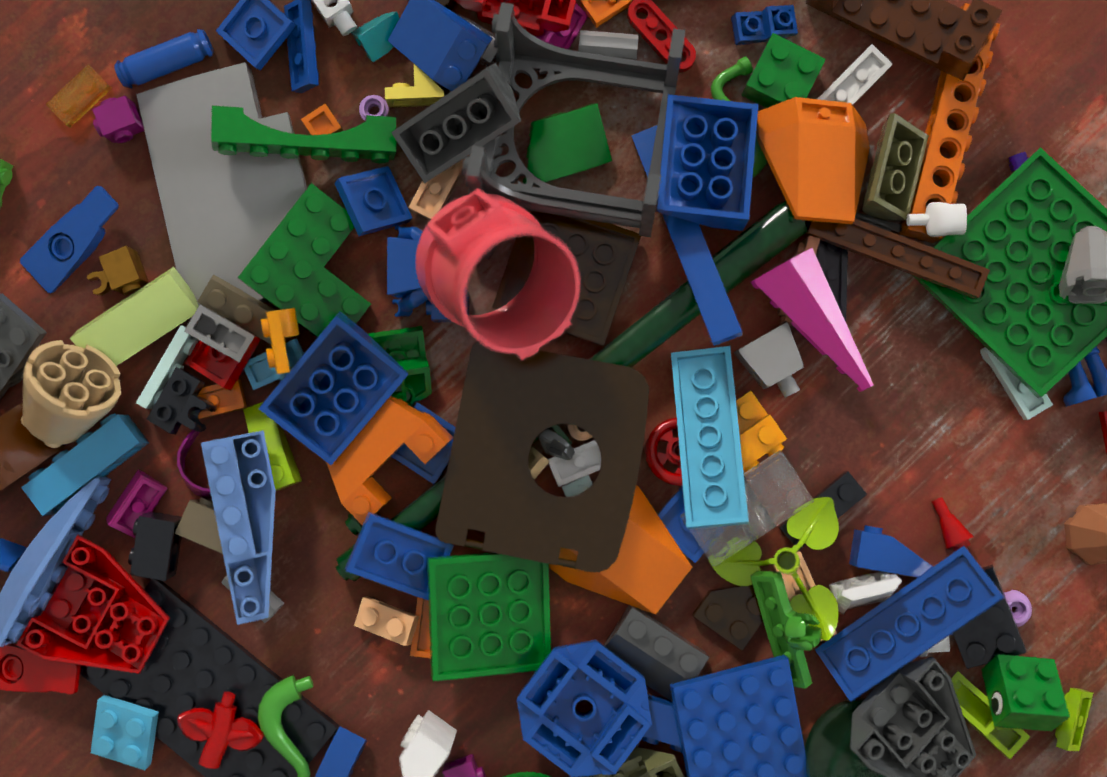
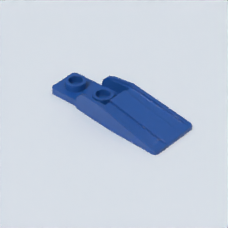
M102 186L94 187L80 204H77L58 220L20 259V263L48 293L55 292L95 251L106 233L102 226L116 212L119 204Z

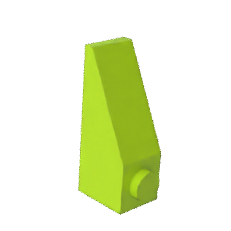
M261 402L243 410L249 433L264 430L275 490L278 491L302 482L283 428L259 410L263 403Z

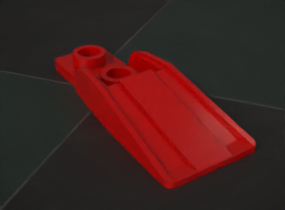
M11 643L0 647V690L16 692L53 691L75 694L78 691L81 666L45 660Z

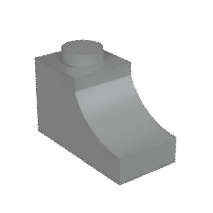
M199 305L184 332L238 362L241 361L255 337L253 334L203 305Z

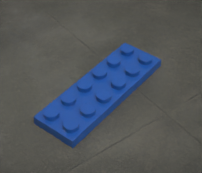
M963 546L816 648L815 651L849 701L852 702L1005 597L968 549Z

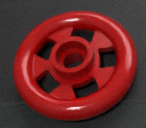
M677 417L661 422L653 429L646 442L645 456L649 468L660 480L671 485L683 486L680 456L675 454V451L679 448V438H673L672 431L678 429ZM659 441L668 442L665 454L657 452ZM668 460L678 466L675 473L663 467Z

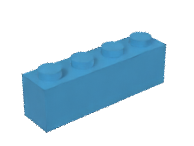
M109 415L100 422L102 427L94 433L88 432L82 435L76 441L78 445L70 451L64 450L52 459L53 464L46 469L40 468L28 477L30 481L21 488L42 516L56 514L91 480L96 477H105L149 444L129 415Z

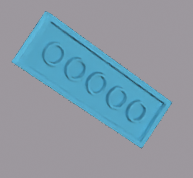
M730 346L672 352L671 360L687 529L749 524Z

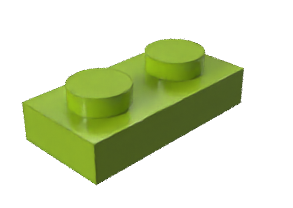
M1070 688V691L1064 696L1070 717L1056 728L1055 736L1058 739L1056 747L1067 751H1080L1093 693L1083 689Z

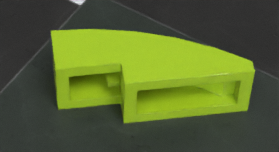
M957 671L951 678L964 719L1007 759H1011L1030 736L1023 729L994 727L988 697Z

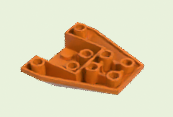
M794 97L758 111L757 141L796 220L853 224L870 146L866 123L852 103Z
M637 485L618 557L608 569L601 572H587L549 564V568L566 582L655 615L692 569L691 564ZM561 547L559 558L577 561V550Z

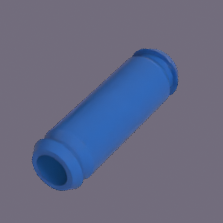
M197 29V33L189 32L127 56L123 62L118 60L114 65V69L121 84L126 88H132L133 84H144L200 62L207 55L211 57L214 50L206 32Z

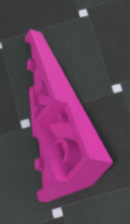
M813 248L793 257L751 282L755 289L760 288L771 299L770 304L775 309L780 308L792 320L791 324L822 355L827 354L838 365L836 369L841 374H847L858 385L856 389L859 392L874 385Z

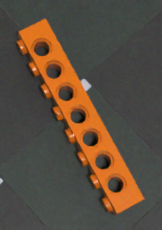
M964 3L961 9L966 11L970 4ZM999 23L996 24L994 31L971 67L970 74H967L964 81L944 71H940L925 131L929 137L910 214H925L926 203L944 202L955 204L957 201L958 192L955 191L957 180L961 179L965 169V163H962L964 152L968 151L972 141V135H969L971 124L975 123L979 113V107H976V103L986 85V79H983V75L993 57V51H990L992 41L998 35ZM954 92H959L963 96L964 101H958L954 96ZM947 119L955 122L956 130L949 128ZM940 147H944L949 151V159L941 155ZM933 175H938L942 179V187L937 186L933 182ZM906 220L902 222L900 235L930 243H935L943 238V236L930 237L927 235L925 226H907Z

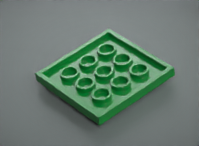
M498 553L427 558L432 681L536 671L551 652L549 564Z

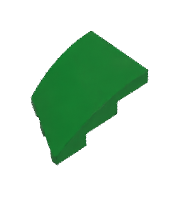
M597 103L565 113H556L531 122L529 133L530 145L527 148L526 158H528L527 169L543 182L572 175L612 161ZM523 178V184H526L527 180Z
M422 326L368 333L374 341L409 373L391 396L401 399L412 406L414 402L421 401L432 394L430 368L426 358Z

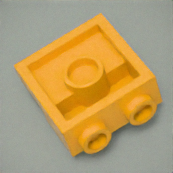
M748 391L736 400L743 470L745 474L760 465L757 460L766 453L769 457H772L784 448L782 442L787 440L770 414H767L752 391Z

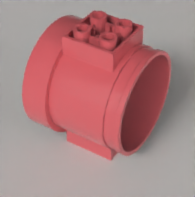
M476 189L471 194L460 197L439 210L426 225L418 243L416 274L425 296L446 318L465 327L486 347L499 352L514 353L519 359L524 360L536 354L540 347L562 335L564 330L572 325L570 318L575 311L580 293V275L577 263L570 250L559 239L545 231L533 215L513 201ZM519 235H533L535 249L533 267L521 291L510 302L495 311L481 315H467L465 305L466 286L478 260L491 247L507 238Z

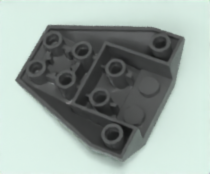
M932 657L908 663L880 682L852 713L850 749L870 770L886 777H958L976 757V752L951 678L936 659Z

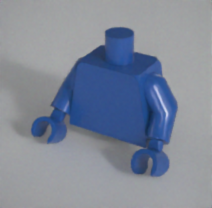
M396 225L395 230L399 231L398 237H387V295L402 298L393 299L392 303L398 304L399 308L398 312L394 314L395 317L410 316L413 309L428 300L420 287L416 274V252L423 230L418 227H401Z

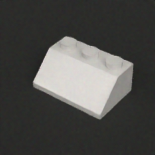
M429 710L423 717L419 714L417 715L400 744L404 747L400 756L403 777H433L450 753L457 730Z

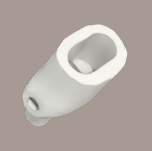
M929 203L925 214H907V226H925L927 235L930 237L964 235L967 227L966 205L964 203Z

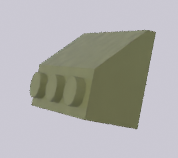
M896 113L889 114L882 126L861 210L871 217L882 220H906L907 214H910L929 135Z

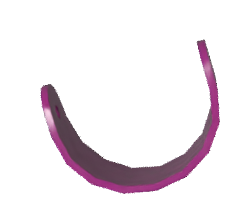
M192 430L183 440L178 450L177 466L186 486L195 495L212 499L210 488H203L193 484L184 472L186 455L199 432Z

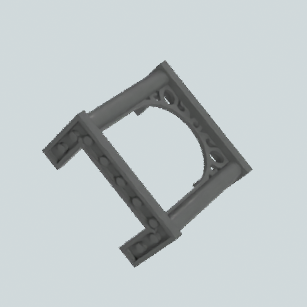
M501 2L499 14H494L492 21V33H495L494 48H497L496 62H499V69L513 92L519 95V99L516 101L519 113L525 103L539 90L554 83L576 80L663 93L644 201L565 189L541 181L524 166L518 156L514 143L515 126L505 131L504 135L497 136L482 147L472 145L470 156H465L462 174L466 175L465 186L469 187L468 195L476 189H480L484 193L505 197L525 210L640 228L639 236L651 237L661 180L660 168L668 94L675 95L686 30L673 28L668 64L664 65L573 51L551 45L536 38L515 19L514 4ZM535 71H539V75L547 74L546 78L538 79ZM518 73L528 75L532 80V86L527 89L519 87L514 80L515 76ZM502 146H507L509 148L508 154L500 156ZM512 162L516 165L511 175L507 177L496 175V170L501 164ZM520 176H524L527 180L526 184H523L520 181H518V184H512L516 182Z

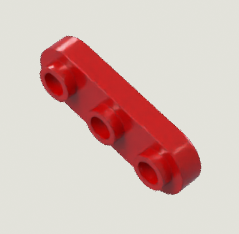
M633 0L629 5L627 13L630 25L667 65L673 28H678L652 0ZM643 12L647 17L639 19L637 13ZM662 33L666 36V39L660 41L656 38V35ZM686 37L684 38L682 50L685 61L680 62L679 73L688 71L696 59V50Z

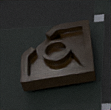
M753 585L709 590L692 614L742 651L763 622Z

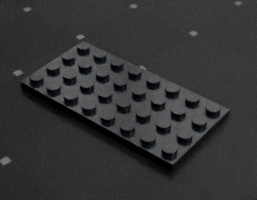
M152 579L144 590L170 617V620L141 673L137 674L82 665L80 675L107 696L159 711L155 736L205 777H298L294 767L266 740L265 736L257 746L247 751H238L227 747L220 767L217 769L206 768L198 763L207 741L199 742L188 739L178 725V715L194 708H206L214 712L216 702H221L223 693L232 692L236 694L233 705L237 707L234 719L241 717L250 719L260 728L258 720L259 704L264 694L274 684L283 679L161 580ZM301 694V699L285 707L281 715V724L287 736L309 764L340 725Z

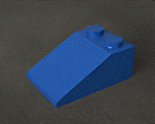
M409 0L388 42L431 79L448 90L453 91L469 80L493 38L435 0Z

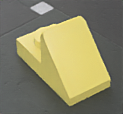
M415 64L414 86H410L407 83H395L392 87H385V100L389 107L431 106L445 96L444 91Z

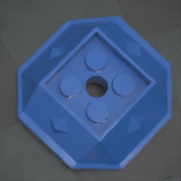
M596 639L554 647L517 696L523 740L571 777L616 774L652 725L645 677ZM580 700H588L592 704V708L586 713L579 712L575 706Z

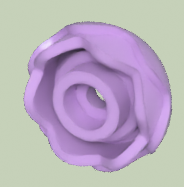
M1017 590L1004 592L1017 627L1023 626L1032 614L1030 600Z

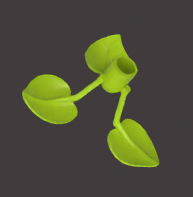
M815 498L799 505L793 510L787 521V531L790 536L800 540L792 549L782 548L778 550L774 558L760 560L762 556L760 546L756 541L747 536L733 537L709 555L708 560L717 574L737 586L753 585L750 575L756 571H761L760 566L774 564L781 573L791 574L802 594L794 596L790 600V606L797 613L815 616L820 622L819 625L809 624V626L822 629V640L828 641L831 639L836 630L839 616L835 596L823 585H816L807 591L796 571L800 566L797 552L804 543L813 550H822L831 546L838 536L839 523L832 498Z

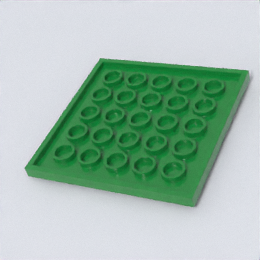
M1040 147L967 216V227L964 235H946L933 247L934 249L990 269L980 297L974 299L919 277H913L1037 398H1041L1107 337V302L1100 304H1073L1069 302L1068 295L1065 299L1060 297L1059 284L1072 238L1082 228L1088 226H1097L1107 232V208Z

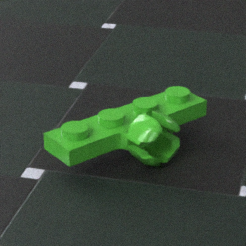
M756 571L750 577L773 656L785 655L788 657L793 686L806 689L812 684V679L803 650L811 651L812 647H816L819 644L822 629L809 626V624L819 625L820 622L812 614L797 613L792 609L781 572Z

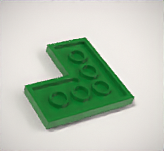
M312 183L237 277L279 310L295 308L298 324L315 337L322 333L339 311L357 324L371 305L369 301L324 268L353 230L354 225L348 212Z

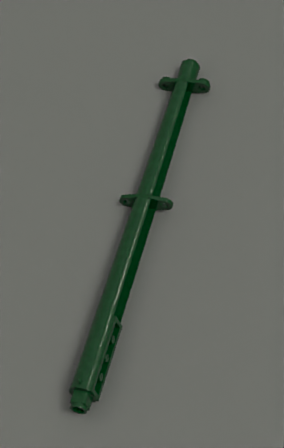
M786 201L777 204L712 256L726 293H729L807 232L805 225L807 220H796ZM686 281L589 360L632 368L693 321L701 313L689 282ZM559 425L548 428L549 430L554 429L559 436L564 438L570 445L572 444ZM446 475L391 520L421 531L438 518ZM350 513L345 524L354 535L360 533L362 525ZM353 545L336 559L338 563L336 570L344 580L351 579L355 582L361 576L345 570L354 548Z

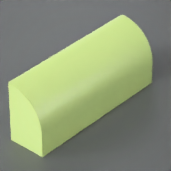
M172 267L79 328L70 339L76 346L85 348L86 345H89L99 350L117 366L191 318L199 305L188 284L178 271Z

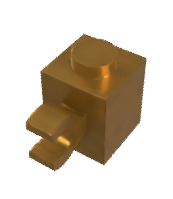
M128 246L99 256L103 271L92 272L87 276V279L90 281L100 279L102 282L99 288L92 290L93 294L105 295L110 289L122 294L124 293V295H130L139 290L142 285L149 283L137 250Z

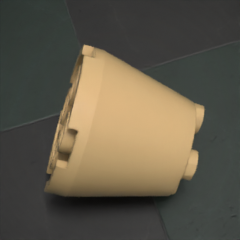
M63 340L51 341L40 345L31 353L24 368L23 415L21 423L32 435L44 441L45 445L51 448H58L63 444L76 441L104 417L118 401L121 395L120 372L105 354L89 345L82 348L64 344Z

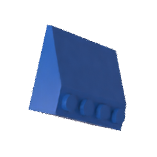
M668 94L660 168L661 180L656 212L712 228L743 231L749 221L758 104Z
M339 311L291 368L290 372L286 374L265 399L259 410L324 461L332 465L409 373L362 328Z

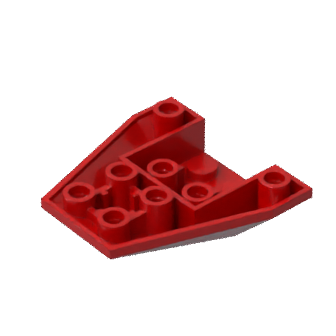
M77 535L62 563L69 567L42 615L31 617L16 645L45 660L139 674L143 670L170 617L106 549Z

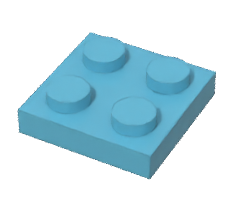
M103 695L97 700L91 753L146 770L152 762L159 711Z

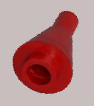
M940 497L932 501L931 503L940 518L939 522L946 549L952 547L955 552L963 546H970L971 543L968 539L974 536L953 513H950L944 499Z

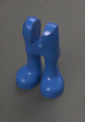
M1097 346L1084 357L1092 377L1093 386H1091L1082 364L1079 362L1068 372L1071 380V389L1063 397L1065 407L1107 395V370L1099 356L1100 351Z

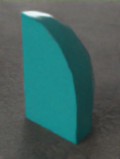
M398 12L383 14L351 32L357 44L363 46L367 57L372 62L387 54L394 47L388 42V39L400 19Z

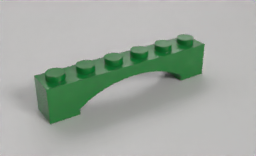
M212 106L211 144L212 149L222 155H236L237 152H249L254 157L280 154L281 157L287 159H295L299 155L311 156L314 160H328L329 157H341V160L346 162H356L360 158L371 159L373 163L383 164L388 163L389 160H394L396 154V139L391 133L396 129V117L366 115L364 123L345 131L324 135H302L283 132L262 125L246 116L243 107Z

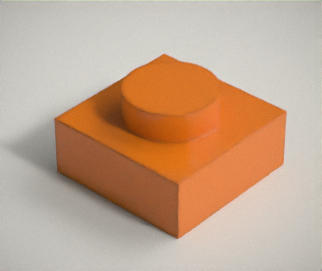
M323 104L301 119L311 135H324L343 131L326 104Z

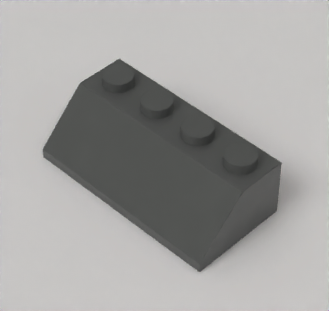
M494 63L391 133L423 182L426 183L465 158V156H468L471 153L472 145L482 147L521 122L513 90L498 65Z

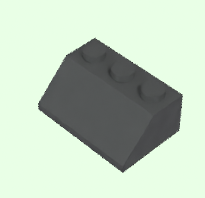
M628 605L604 643L605 647L645 677L647 686L672 702L670 684L696 678L709 659L704 650L639 608Z

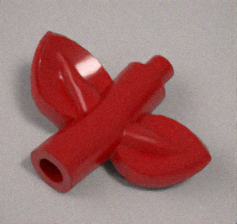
M232 692L223 693L221 702H216L214 712L206 708H194L178 715V725L188 739L199 742L207 741L198 762L203 767L219 768L227 747L238 751H247L257 746L263 740L264 734L255 722L244 717L234 719L237 707L233 705L236 694Z

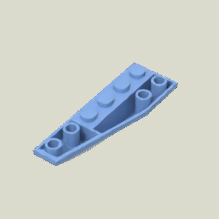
M264 430L201 442L237 625L269 618L276 490Z
M96 477L76 493L46 523L11 571L0 592V647L19 641L31 617L39 616L42 610H45L53 595L51 593L56 583H60L67 570L66 564L62 563L76 536H82L84 530H88L95 520L94 511L98 504H101L106 499L109 493L108 485L111 481L110 478Z

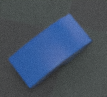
M794 5L767 6L763 11L736 12L731 17L735 45L767 42L773 33L783 38L798 34Z
M340 726L315 777H351L354 772L352 769L362 753L367 740Z

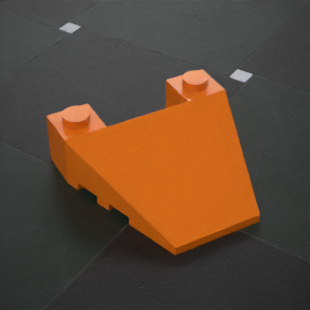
M393 396L387 399L332 465L327 463L341 504L362 526L368 512L376 514L392 499L372 475L394 453L406 444L426 464L454 438L433 416L426 412H421L408 405L409 403L396 399Z

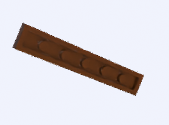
M855 219L853 224L811 221L806 234L974 299L980 297L990 269L858 219Z

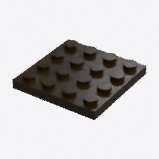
M527 210L535 217L545 231L559 239L570 250L579 269V298L575 311L570 318L572 325L566 328L563 333L604 346L641 236H639V233L609 223ZM519 235L516 237L492 306L493 309L497 310L510 302L527 282L534 262L533 235Z

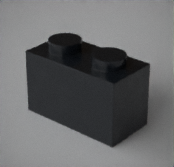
M149 511L136 519L133 526V535L136 536L135 545L131 549L128 563L131 565L130 575L167 581L176 575L182 536L175 534L182 518L181 516Z

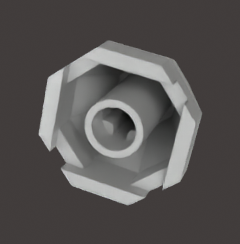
M1088 226L1082 228L1080 232L1074 235L1059 284L1060 297L1065 299L1068 295L1069 302L1073 304H1100L1107 302V232L1097 226Z

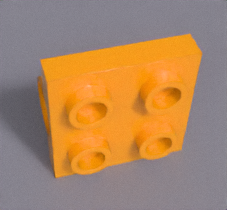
M295 308L265 312L266 318L260 320L263 337H270L271 348L266 349L269 368L275 367L277 374L290 372L284 338L300 335Z

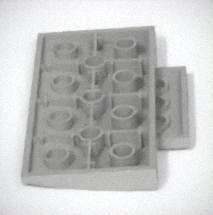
M246 63L191 76L136 94L176 270L188 284L197 301L214 274L257 300L267 302L266 299L237 277L307 189L300 156L295 159H287L281 157L280 154H268L266 157H254L249 152H237L236 155L219 154L218 151L212 149L211 144L212 106L243 107L244 114L254 121L279 131L294 134L290 115L288 112L262 118L252 70Z

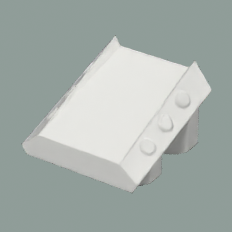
M876 572L840 580L830 584L829 587L836 598L838 611L844 615L847 609L884 602L894 593L902 580L895 574L890 575L888 572Z

